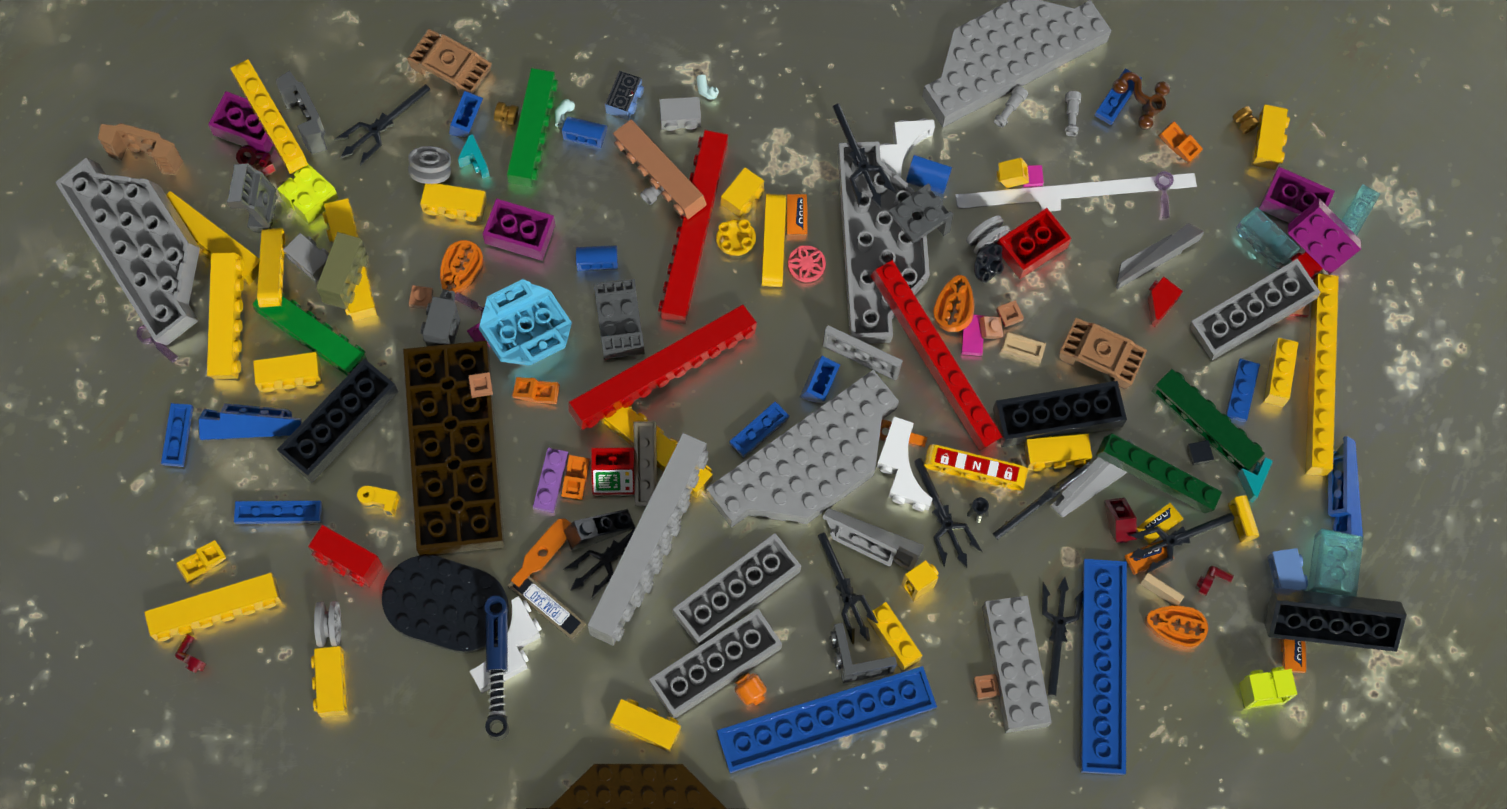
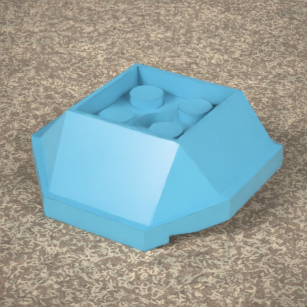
M522 279L487 296L479 330L500 362L530 366L566 348L572 322L550 290ZM521 326H527L529 329H523Z

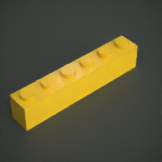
M249 59L231 67L230 69L237 84L288 172L291 174L307 166L308 163L304 153Z
M169 191L166 194L198 246L202 249L203 255L211 260V253H237L242 257L245 264L244 271H242V280L250 285L258 277L260 258L173 192Z
M348 198L324 204L326 211L322 212L325 224L329 223L330 229L326 230L329 242H334L337 232L359 238ZM366 267L362 268L360 284L356 285L354 289V300L351 304L349 303L347 310L345 309L346 315H351L353 321L377 315Z
M211 253L207 376L213 379H238L241 372L239 352L242 350L240 332L242 331L243 324L240 320V313L243 311L241 291L244 289L242 271H244L245 264L242 257L237 253Z
M631 405L627 408L622 407L609 418L601 419L604 425L632 447H634V422L648 421L645 415L640 412L637 414L633 411ZM656 425L657 467L664 472L678 442L673 438L668 439L663 435V430ZM707 465L704 470H699L698 483L691 491V495L696 499L713 480L712 470Z
M268 573L147 610L144 613L150 636L154 640L165 641L178 633L179 635L188 634L197 627L207 628L220 620L222 622L230 621L239 614L249 615L262 607L265 609L272 608L277 605L276 603L281 602L276 578L272 573Z

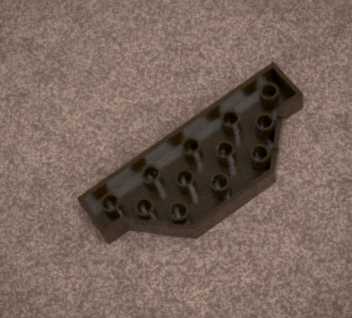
M593 764L549 808L526 809L727 808L683 764Z

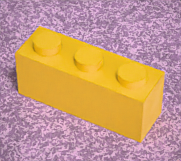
M1264 104L1259 114L1260 124L1257 128L1252 166L1276 170L1279 163H1283L1285 152H1282V147L1285 146L1287 141V134L1284 133L1290 121V117H1287L1288 109Z
M425 184L420 204L422 211L428 215L435 216L440 214L451 219L459 217L475 222L476 220H483L487 197L485 191L443 184Z
M1278 338L1272 345L1264 403L1284 407L1289 401L1298 342Z
M316 352L253 361L255 384L259 391L271 392L276 388L293 389L298 385L314 386L316 383L322 382L320 359Z
M1089 434L1027 439L1024 444L1027 468L1034 471H1042L1047 467L1063 469L1069 465L1082 467L1092 459Z
M887 602L872 610L878 623L869 618L867 620L892 657L895 656L901 671L903 672L919 662L923 655Z
M341 646L314 649V655L311 656L312 669H315V677H312L313 690H316L317 697L313 699L314 711H317L320 717L347 715L344 650Z
M627 698L626 701L621 699L610 721L611 727L670 753L681 731V725H678L679 721L669 716L666 719L658 716L659 712L649 707L645 710L639 707V703Z

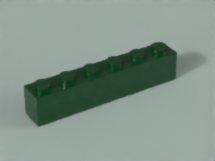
M1171 369L1151 391L1205 441L1209 440L1210 446L1238 471L1241 469L1249 471L1265 454L1258 443L1252 442L1244 430L1237 428L1231 423V419L1226 414H1222L1216 409L1212 401L1206 400L1195 386L1188 384L1181 373Z
M1113 433L1103 438L1096 453V456L1203 513L1214 511L1222 494V491Z

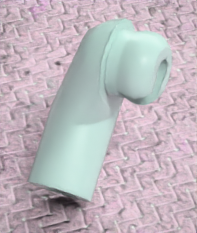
M698 75L696 80L699 94L709 100L715 99L719 94L718 89L713 86H707L705 75Z
M564 99L555 109L556 127H563L565 113L574 110L575 104L573 101Z

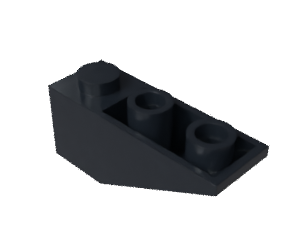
M625 509L575 520L564 530L571 550L591 546L633 530L635 525L629 510Z

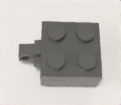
M443 289L439 298L433 297L432 302L428 303L426 308L427 320L421 326V334H423V341H425L426 346L455 343L461 319L455 304L456 294L454 291Z

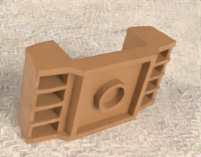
M430 29L427 30L426 34L407 58L412 69L422 75L428 71L456 87L457 93L460 96L463 95L464 91L474 94L492 66V63L479 56L475 51Z
M122 123L116 126L100 125L98 140H100L108 156L115 160L122 161L128 148L133 152L139 153L141 151L152 156L162 173L175 174L183 163V159H181L177 148L174 146L175 144L162 139L159 133Z
M1075 318L1059 354L1060 359L1072 366L1075 360L1113 377L1114 381H1118L1119 387L1127 389L1132 385L1147 350L1135 344L1132 340L1104 327Z

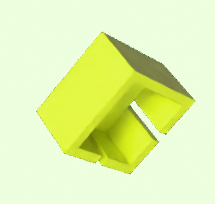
M308 164L293 174L294 179L290 177L277 190L281 199L310 224L325 211L324 204L336 201L338 195L335 188Z
M1284 667L1272 668L1271 672L1263 673V670L1251 671L1250 675L1244 676L1245 679L1239 683L1244 709L1286 703L1298 695L1292 669L1284 670Z

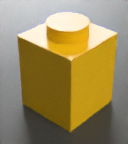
M1022 158L998 163L997 178L1006 188L1029 183L1028 165Z

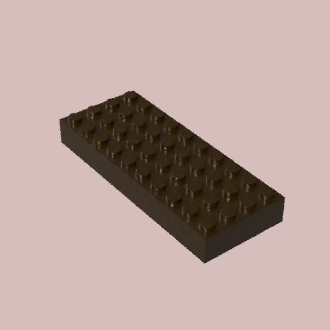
M487 341L403 349L416 549L419 556L504 548L493 395L472 398L469 375L490 372L491 376Z

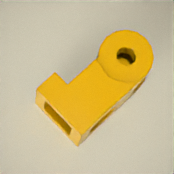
M363 486L357 492V498L363 507L383 508L386 515L395 517L400 500L397 491Z

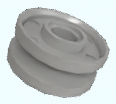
M422 146L410 152L408 156V173L413 180L425 184H437L444 182L450 177L451 156L446 150L434 146Z
M1000 215L984 221L967 237L966 242L970 246L976 245L974 248L976 255L979 254L985 245L997 244L1001 237L1011 232L1008 226H1002L1004 220Z
M324 601L316 603L314 631L318 647H325L327 637H329L332 647L340 645L341 611L338 601L330 603L329 611H327Z

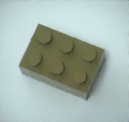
M337 232L316 287L323 303L347 310L349 303L353 302L355 297L354 289L356 285L360 284L362 268L366 267L369 259L361 238Z

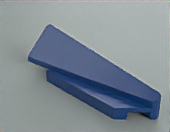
M225 403L221 411L209 409L202 411L199 417V438L201 440L290 436L302 424V419L292 417V412L288 409Z
M1344 436L1343 444L1337 451L1333 450V470L1328 474V515L1335 517L1332 532L1333 538L1363 541L1356 442L1350 437Z

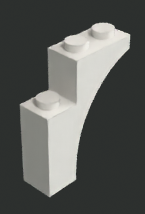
M922 118L917 121L900 120L894 122V144L883 143L880 145L881 161L887 165L890 171L901 177L902 165L910 150L923 139L933 135L935 128L934 120Z
M894 417L877 468H880V471L885 474H896L889 494L893 502L902 505L904 503L910 504L913 509L918 511H924V509L929 511L933 498L917 483L909 463L908 443L914 423Z
M519 596L511 600L512 620L508 631V671L504 675L505 681L528 669L525 662L529 660L524 650L519 651V649L541 638L538 631L542 629L536 618L531 619L528 614L531 612L527 601H521ZM485 661L470 670L481 693L490 689L488 686L490 683L488 678L490 673L486 672Z

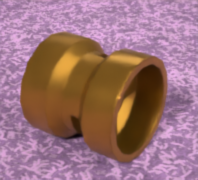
M498 102L495 108L494 121L502 122L504 120L510 125H515L519 106H507L503 102Z
M1249 106L1240 109L1232 117L1236 123L1240 124L1243 134L1254 130L1260 124L1257 117L1252 115V110Z

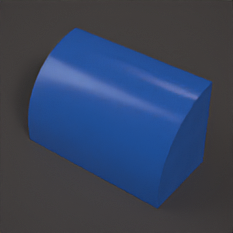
M464 91L450 124V135L457 137L469 135L483 101L482 97Z
M568 116L562 128V135L565 140L602 148L608 126Z
M914 155L906 182L919 187H924L929 183L931 191L944 194L952 167Z
M617 245L576 247L577 271L618 269Z
M824 356L817 359L800 397L812 402H824L840 364Z

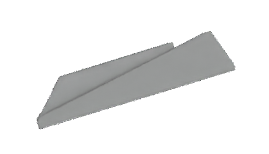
M1188 223L1176 234H1171L1126 259L1120 265L1116 288H1121L1181 254L1184 249L1200 241L1204 234L1203 230Z
M1098 457L1088 467L1086 472L1076 478L1061 493L1062 495L1051 507L1061 517H1065L1128 472Z
M828 508L823 515V519L827 520L831 529L830 535L833 540L889 567L894 561L907 571H910L915 567L923 551V544Z

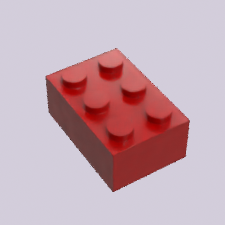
M1046 208L1001 237L997 244L1003 248L1002 258L1017 277L1022 279L1067 249L1072 238L1049 209Z
M324 525L320 527L308 546L312 552L311 555L316 558L315 561L325 567L327 564L334 568L333 571L342 577L345 574L352 579L351 581L360 587L365 585L370 588L383 567L377 555Z

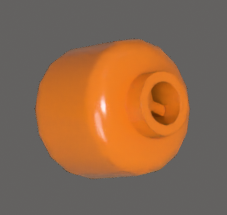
M747 672L735 682V692L745 705L753 703L756 706L765 699L764 694L767 688L757 674Z

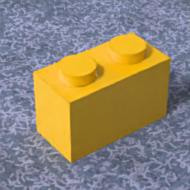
M744 168L722 194L721 205L739 218L744 213L747 214L753 206V201L763 195L765 191L764 180L747 168Z
M925 560L905 574L901 585L911 599L915 601L935 587L939 573L933 564L929 565Z

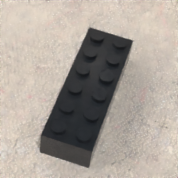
M364 358L277 449L280 456L313 483L398 393L395 383Z
M1118 381L996 400L993 407L997 428L1003 436L1000 438L1001 447L1025 444L1027 439L1079 435L1122 428L1127 421Z
M1273 587L1265 619V628L1268 637L1397 652L1407 614L1402 603L1399 601Z

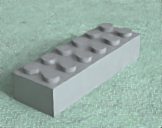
M1297 258L1192 320L1190 329L1212 361L1316 300L1320 291Z
M774 533L672 609L673 616L696 646L699 647L799 574L801 565L776 533Z
M1028 596L985 601L982 610L994 674H996L999 688V702L1005 733L1048 727L1052 721Z
M756 609L651 677L649 684L669 715L676 719L781 650L782 643L760 610Z

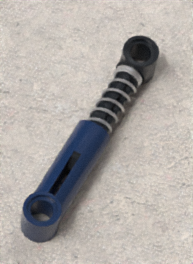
M492 596L485 603L486 672L490 673L488 677L490 679L488 684L490 687L488 692L490 695L488 700L490 706L488 709L490 711L485 728L490 738L499 741L506 738L509 733L507 716L505 715L506 711L504 710V705L506 704L504 703V697H506L504 695V690L506 689L504 688V675L508 671V607L502 597ZM494 605L502 606V610L499 613L491 612V608ZM495 621L498 622V640H495ZM495 723L503 724V729L498 733H494L491 730Z

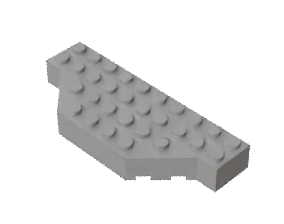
M1010 0L954 29L942 76L924 86L922 97L943 128L1012 92L1015 86L1022 87L1108 42L1112 30L1091 0L1076 8L1042 0Z
M857 142L859 149L865 148V156H867L869 164L882 166L896 193L884 187L885 182L879 171H868L877 193L881 194V208L871 199L873 195L864 174L855 179L858 191L862 193L858 207L849 180L857 167L848 156L852 152L849 144L839 143L837 155L849 335L867 344L891 343L893 338L892 320L895 315L870 275L877 268L893 260L910 289L916 295L927 283L930 276L927 235L913 244L889 214L890 209L911 196L915 191L901 177L890 171L887 165L881 161L879 142ZM914 212L912 217L915 220H921L923 214L921 212Z
M87 157L55 182L155 342L169 345L199 321L190 308L189 301L200 247L160 185L148 179L106 175L99 163Z
M872 370L707 487L706 496L731 528L747 516H761L774 520H789L808 524L874 476L881 421L897 409L899 400L878 374Z
M685 433L682 434L588 623V630L591 636L614 646L616 641L621 640L625 631L623 629L626 621L629 622L636 607H640L645 593H650L654 584V575L659 574L662 569L663 556H668L672 548L673 536L677 537L680 532L681 518L690 505V494L692 488H695L698 483L699 470H704L709 458L707 456L709 452L707 451V443Z

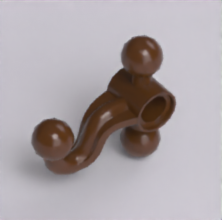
M1126 72L1113 82V90L1118 94L1125 93L1128 89L1127 81L1132 80L1134 82V96L1143 105L1142 109L1144 115L1138 120L1139 127L1144 130L1150 129L1154 124L1153 116L1160 113L1166 107L1164 96L1169 94L1170 86L1167 82H1158L1154 89L1156 94L1149 97L1142 92L1140 77L1136 73ZM1151 102L1156 104L1157 109L1152 106Z

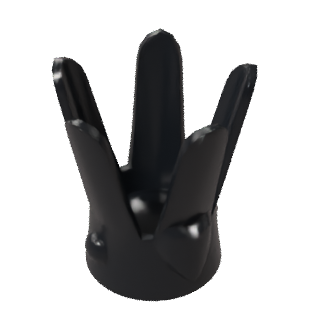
M976 498L969 504L971 509L967 512V516L970 517L976 513L977 523L981 522L984 513L987 517L989 516V503L985 498Z

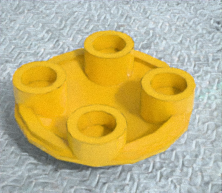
M733 219L722 222L719 225L716 242L724 253L740 256L753 248L756 242V233L748 220Z

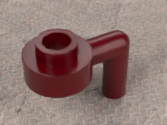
M249 145L242 146L236 153V160L239 164L248 163L252 166L256 161H259L260 167H266L271 159L269 153H259ZM245 152L250 153L251 157H247Z
M1210 566L1206 576L1201 575L1197 582L1198 593L1206 596L1215 576L1231 583L1234 575L1218 567Z
M187 634L175 653V657L186 663V669L197 673L198 670L203 672L207 664L186 654L194 640V637Z

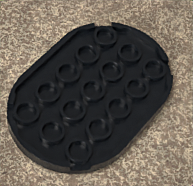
M434 555L415 556L400 563L389 574L382 591V606L385 616L399 633L408 638L456 653H473L486 647L485 603L487 599L492 596L502 597L507 604V617H509L507 595L495 577L483 570ZM498 604L491 608L493 613H499L502 610V606ZM495 621V640H497L498 622Z

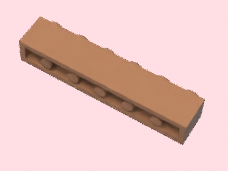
M632 119L613 133L616 140L614 144L620 152L624 151L626 153L625 156L631 164L636 163L641 175L650 178V184L654 189L657 190L659 188L662 191L661 195L668 203L671 201L674 204L673 208L680 216L683 214L689 219L707 205L703 194Z

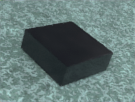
M1209 440L1187 445L1192 465L1212 462L1214 460Z

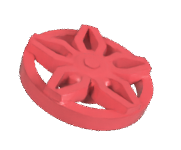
M799 246L792 251L788 258V270L798 281H816L825 271V257L820 250L813 246ZM807 250L813 251V253H811L810 256H808ZM801 251H803L806 254V256H802ZM798 253L799 258L792 259ZM820 259L822 260V267L817 263ZM792 268L799 269V275ZM809 272L817 274L813 277L807 278Z

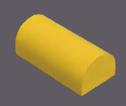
M1247 496L1235 497L1228 503L1230 512L1234 515L1233 522L1239 541L1245 542L1258 538L1259 532Z

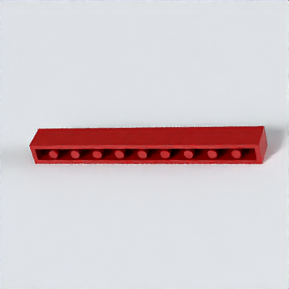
M705 130L703 137H699L697 148L700 149L699 155L695 154L693 166H696L695 173L691 172L689 181L703 194L707 205L689 219L683 214L680 217L683 223L682 227L678 226L676 238H679L678 244H674L672 249L674 261L669 263L667 275H670L669 282L665 281L663 293H665V298L660 300L658 312H661L662 320L686 324L728 145V134Z
M891 260L877 268L870 275L978 450L981 451L1002 438L1003 436L894 261Z
M741 305L569 401L568 411L581 430L587 427L592 428L599 420L613 416L622 407H629L636 399L647 397L652 390L666 386L675 377H682L689 369L698 368L705 360L713 359L721 351L735 347L742 339L751 338L755 334L757 322L746 307Z

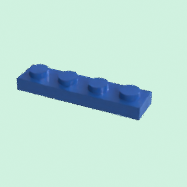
M235 501L234 523H321L322 502Z

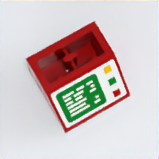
M634 447L591 448L592 495H635Z

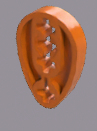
M461 240L454 242L447 248L440 268L442 289L448 290L447 284L451 285L454 282L455 288L452 287L449 291H454L457 295L469 287L482 270L484 259L481 249L475 243ZM471 248L472 253L469 252L467 255L468 262H464L462 265L464 270L457 272L455 267H460V258L463 259L465 257L464 250Z
M963 275L955 276L945 285L934 306V317L938 326L948 332H958L965 329L973 319V292L968 279ZM962 282L963 285L959 288L958 291L956 285H959ZM958 300L959 303L956 304L957 313L954 314L955 322L949 325L948 321H951L950 312L954 310L952 303Z
M1161 607L1150 611L1145 618L1146 626L1154 635L1182 649L1197 647L1204 641L1208 633L1206 618L1200 611L1191 607ZM1155 615L1157 616V620L1161 621L1158 622L1157 625H1154L1153 620H1150V618H1153ZM1178 621L1179 626H1184L1187 623L1191 629L1199 626V630L1202 633L1198 636L1195 635L1193 630L1185 633V629L1181 627L1178 630H1174V626L1171 624Z

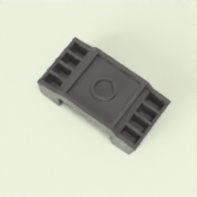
M288 71L276 79L287 110L299 105L303 115H305L307 122L297 127L308 151L311 154L326 151L327 147L324 140L326 132L319 114L303 83L297 81L292 73Z
M248 163L234 164L227 205L234 209L248 210L250 215L247 227L252 231L261 233L262 229H271L273 216L275 215V204L278 199L276 195L277 189L261 171L255 170Z
M635 279L594 284L604 360L645 354Z

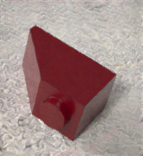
M1126 498L1104 500L1110 532L1115 542L1126 543L1130 540H1137L1135 537L1128 536L1137 533V518Z

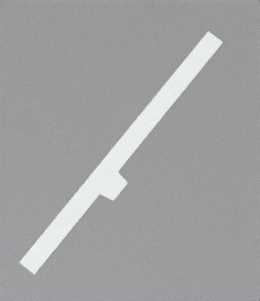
M1195 173L956 194L958 209L1039 201L1042 211L1046 208L1049 211H1060L1061 199L1197 187Z

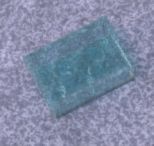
M1321 528L1314 536L1308 591L1357 597L1364 537Z

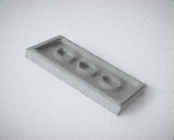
M829 325L826 327L823 347L884 376L897 380L903 360Z

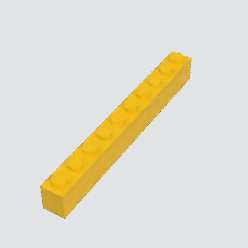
M1318 274L1313 280L1320 294L1316 300L1311 302L1305 474L1327 476L1333 470L1339 276Z

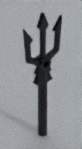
M427 84L423 85L388 115L382 112L380 118H376L375 122L371 125L358 122L336 137L334 140L348 139L349 134L360 127L369 131L352 146H346L341 158L353 155L357 147L371 136H374L376 144L368 152H363L360 162L361 166L382 146L381 132L387 131L386 128L394 126L392 121L429 92V86Z
M840 104L833 105V110L852 151L848 156L857 167L849 180L858 207L862 193L858 191L855 179L864 174L873 195L871 199L881 208V194L877 193L868 171H879L885 182L884 187L894 193L896 191L882 166L871 165L867 162L865 148L859 149Z
M919 458L914 463L930 497L933 498L932 502L935 510L932 511V514L938 518L936 521L942 525L933 538L943 566L945 567L947 552H944L939 538L948 532L958 553L957 559L967 568V554L963 553L952 529H964L971 541L969 545L980 552L983 551L966 523L952 521L951 513L949 514V505L943 506L929 473L924 466L922 458Z
M1090 462L1081 468L1075 469L1056 485L1047 489L1038 499L996 530L993 536L999 540L1038 508L1056 497L1061 490L1088 470V467L1091 465Z
M1228 513L1188 530L1181 527L1170 535L1158 526L1130 534L1128 536L1143 539L1144 536L1157 532L1163 539V542L1143 550L1138 548L1129 558L1142 559L1145 554L1166 547L1167 558L1157 563L1151 562L1145 573L1146 575L1173 560L1174 546L1189 544V538L1233 521L1234 515Z
M636 528L620 542L613 540L610 548L607 547L604 553L588 550L562 569L578 568V564L589 556L600 560L585 575L575 579L570 591L583 587L584 582L604 565L608 575L599 585H594L592 600L610 581L614 573L611 562L618 560V557L623 555L624 548L627 547Z
M821 533L818 535V538L838 581L836 588L841 592L840 596L843 598L844 603L841 615L852 644L855 643V628L851 627L847 616L850 607L860 627L859 633L869 642V629L864 625L855 604L861 601L867 612L866 617L875 623H878L865 596L853 593L850 578H845L826 533Z
M1066 577L1063 578L1058 587L1060 590L1058 617L1047 612L1048 596L1051 594L1044 582L1042 589V615L1053 622L1052 634L1049 638L1053 642L1048 696L1056 697L1061 647L1062 643H1067L1065 625L1079 620L1083 601L1082 590L1075 598L1077 604L1074 616L1063 617L1065 594L1069 590Z

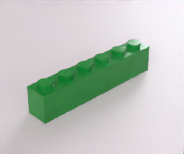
M531 68L507 172L508 183L532 187L533 181H537L539 173L537 163H541L543 155L541 145H545L547 133H544L545 127L550 125L551 116L548 114L549 110L554 107V97L552 96L553 92H557L558 80L555 78V72Z
M283 292L281 306L260 308L258 299L252 304L258 314L312 352H316L319 357L346 376L364 358L367 360L366 352L360 346H353L348 343L349 339L341 333L339 335L334 333L333 328L326 322L321 324L316 320L317 317L312 312H304L300 309L301 306L293 299L291 301L287 300Z

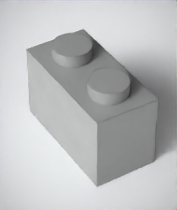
M699 97L660 99L661 129L673 131L678 128L692 130L701 127Z
M299 233L283 251L292 263L313 281L317 282L320 279L329 253L324 248L320 250L316 247V242L310 236L305 237Z

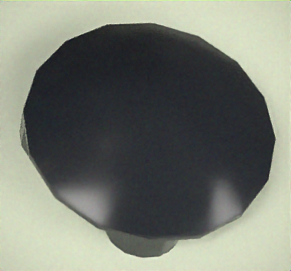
M991 243L985 245L980 250L974 266L975 276L979 281L987 283L996 274L1002 273L1004 264L1002 263L1003 248L1001 245Z

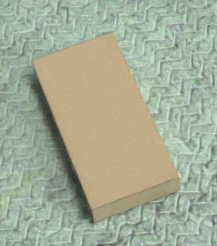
M1007 331L1001 352L1040 364L1046 343Z
M1147 573L1140 585L1173 606H1178L1184 598V595L1150 573Z

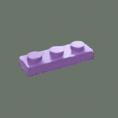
M547 449L533 509L554 513L569 455L567 451Z

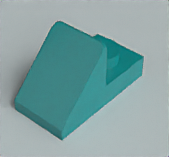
M473 134L468 136L458 157L459 167L472 164L475 172H479L483 179L490 176L489 170Z
M1265 457L1261 463H1256L1253 472L1241 469L1237 474L1250 502H1254L1258 498L1273 460Z

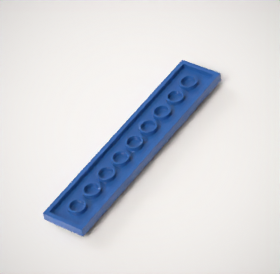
M1083 560L1081 773L1126 774L1127 561Z
M921 666L717 730V735L729 773H733L936 709L937 705L924 667Z

